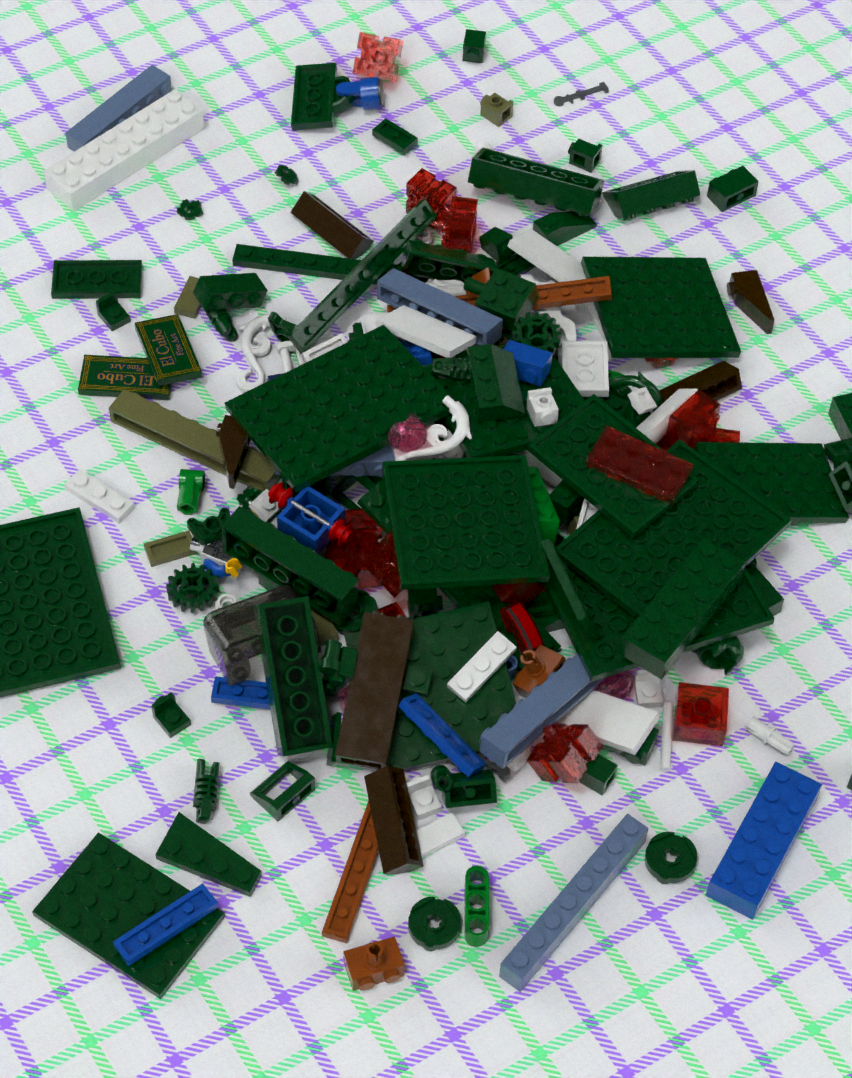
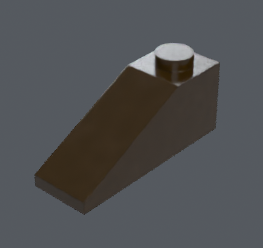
M757 270L731 273L730 282L727 283L728 295L732 296L734 304L766 334H771L775 319Z
M225 415L223 422L217 426L216 437H219L229 488L234 489L251 439L232 416Z

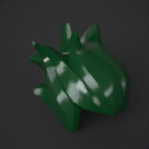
M734 636L700 647L699 649H694L692 652L697 654L699 660L709 668L724 669V674L727 676L737 663L741 662L744 655V647L739 638Z

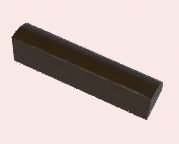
M303 191L290 212L347 258H359L374 242L316 195Z
M723 360L659 390L662 401L664 403L678 389L697 388L700 394V403L691 412L742 389L739 369Z
M387 765L364 776L383 874H401L423 867L404 769Z

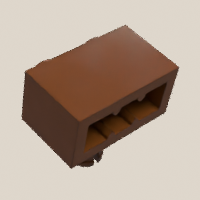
M541 644L536 651H524L525 657L521 655L520 660L525 666L522 671L518 672L512 683L519 695L527 698L536 685H542L551 672H557L566 661L563 655Z
M395 936L343 951V962L353 991L358 989L361 991L369 990L375 984L382 982L393 983L404 976L405 965Z

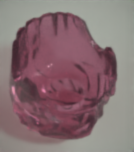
M411 413L406 421L395 423L388 433V442L393 449L402 452L418 450L423 447L427 440V429L422 420Z
M630 670L607 677L595 689L598 692L619 699H625L633 689L635 677Z

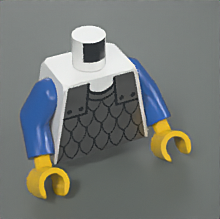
M193 536L190 550L201 553V565L203 564L206 570L211 569L212 576L217 575L218 578L228 577L237 580L240 569L243 566L237 558H231L222 552V540L207 545H200Z

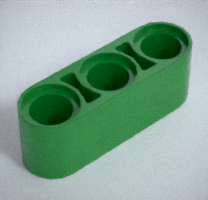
M476 865L470 867L465 874L464 937L469 945L480 947L487 942L489 933V874L484 867ZM477 879L480 880L482 883L473 884L471 881ZM477 903L482 905V907L476 909L471 907V905ZM480 928L483 932L474 933L471 929Z

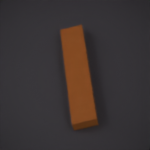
M369 801L322 930V937L346 944L379 853Z

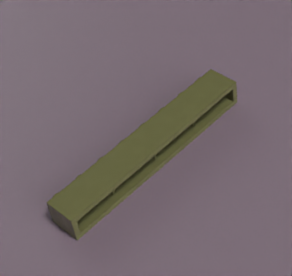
M125 389L109 407L112 423L227 476L219 437H216L215 429H209L199 424L196 420L183 417L174 410H168L155 401L151 402L141 397L138 393ZM249 447L237 481L248 487H253L255 490H270L274 484L280 481L282 476L275 474V467L263 453L259 452L256 448Z

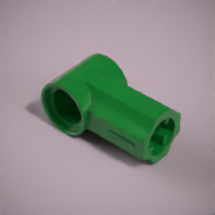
M180 470L177 511L182 512L184 515H192L198 511L200 493L204 490L205 471Z

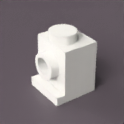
M551 387L528 391L526 409L529 412L534 427L556 424L558 422L559 409L552 396Z

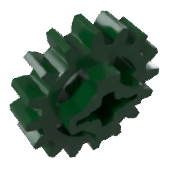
M535 311L534 316L526 313L525 319L523 317L518 318V323L513 325L511 339H514L515 342L555 354L556 348L560 346L562 332H559L560 324L554 325V317L548 320L547 313L539 316L538 311Z
M195 563L191 564V568L182 565V571L175 569L174 576H169V584H166L168 600L173 601V607L181 605L182 612L187 608H190L191 613H194L195 608H199L203 612V606L211 607L212 600H217V592H220L217 575L212 576L211 569L205 571L203 564L199 568H196Z

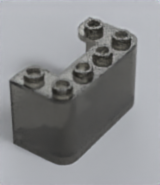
M283 585L216 609L205 616L203 625L210 654L229 686L246 680L251 673L249 659L261 654L253 605L298 598L299 595L292 586ZM312 617L317 652L320 653L322 650L317 624Z

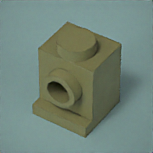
M493 93L491 96L485 95L480 102V115L497 127H500L513 116L512 100L507 101L496 93Z

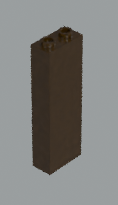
M379 611L364 612L354 674L350 680L335 754L337 763L372 769H381L388 765L399 711L398 705L401 701L414 634V620H410L407 616L397 615L391 617L385 616L384 613Z

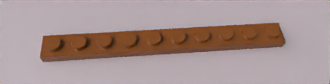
M609 276L536 285L538 300L532 310L612 300ZM467 294L454 297L475 306V301L479 295ZM387 305L388 312H392L393 310L397 309L391 305Z

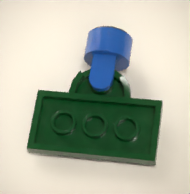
M336 62L297 65L295 69L291 115L292 130L331 128L334 124V112L342 111L350 105L363 107V110L382 108L384 106L382 79L370 77L351 82L349 77H337L338 68Z

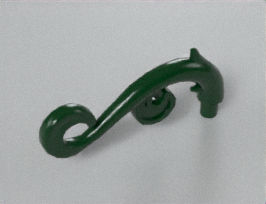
M638 372V376L624 375L609 380V394L630 401L627 395L632 390L627 386H633L638 389L646 387L657 405L652 410L653 412L663 403L658 388L651 381L647 380L641 372ZM626 386L624 391H620L619 388Z

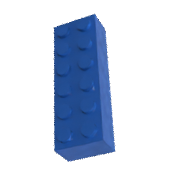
M775 761L713 874L706 896L753 920L814 806L822 784Z

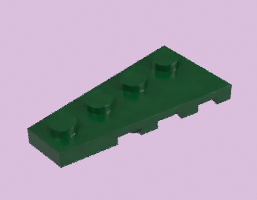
M180 812L175 817L155 854L157 860L251 897L262 876L260 869Z

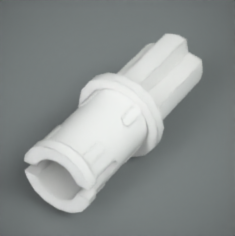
M755 716L746 725L745 730L761 739L763 744L769 743L784 754H789L792 751L794 743L777 733L775 727L771 728Z

